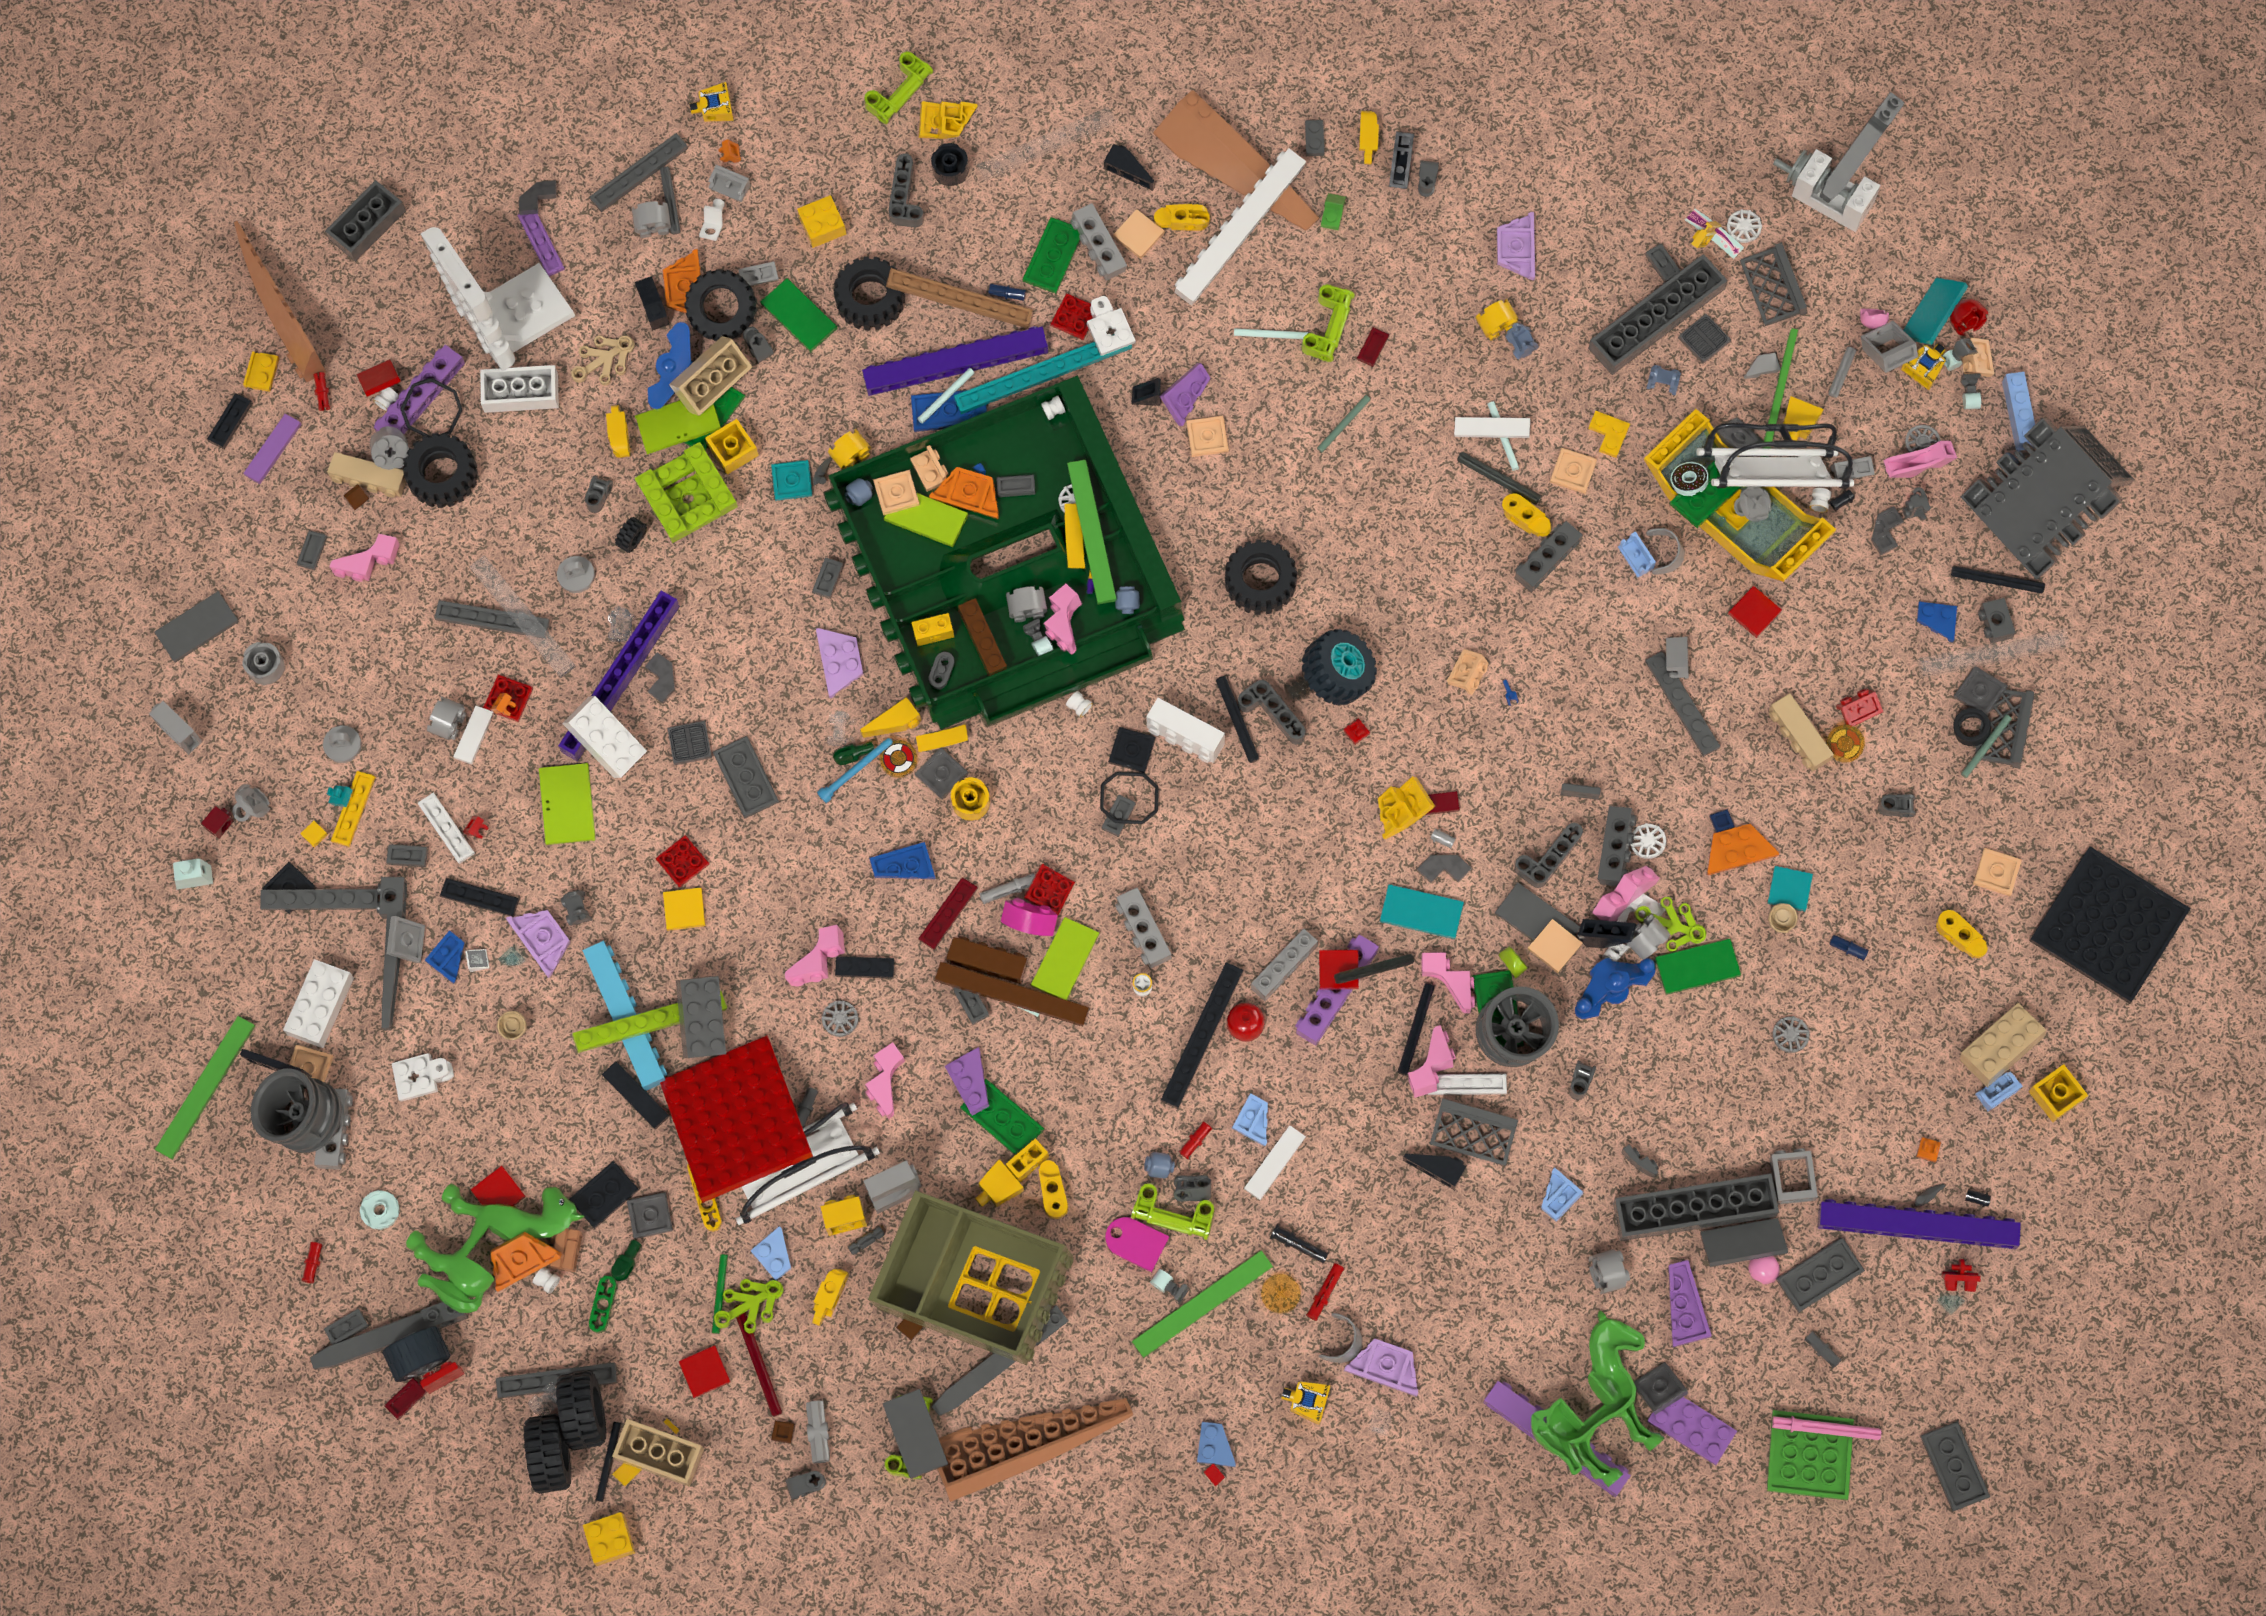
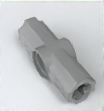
M818 1400L806 1403L808 1417L807 1434L811 1445L812 1463H826L830 1461L824 1402Z

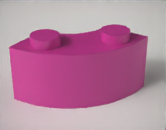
M1014 898L1013 900L1005 901L1001 922L1010 928L1024 933L1053 936L1058 915L1049 906H1036L1026 903L1023 899Z

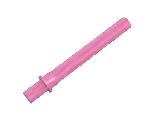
M1774 1416L1772 1419V1428L1790 1430V1432L1804 1431L1873 1440L1881 1438V1429L1802 1420L1795 1419L1794 1416H1791V1418Z

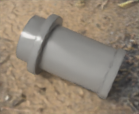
M1435 828L1430 839L1434 843L1436 841L1451 849L1456 838L1442 832L1440 828L1439 830Z

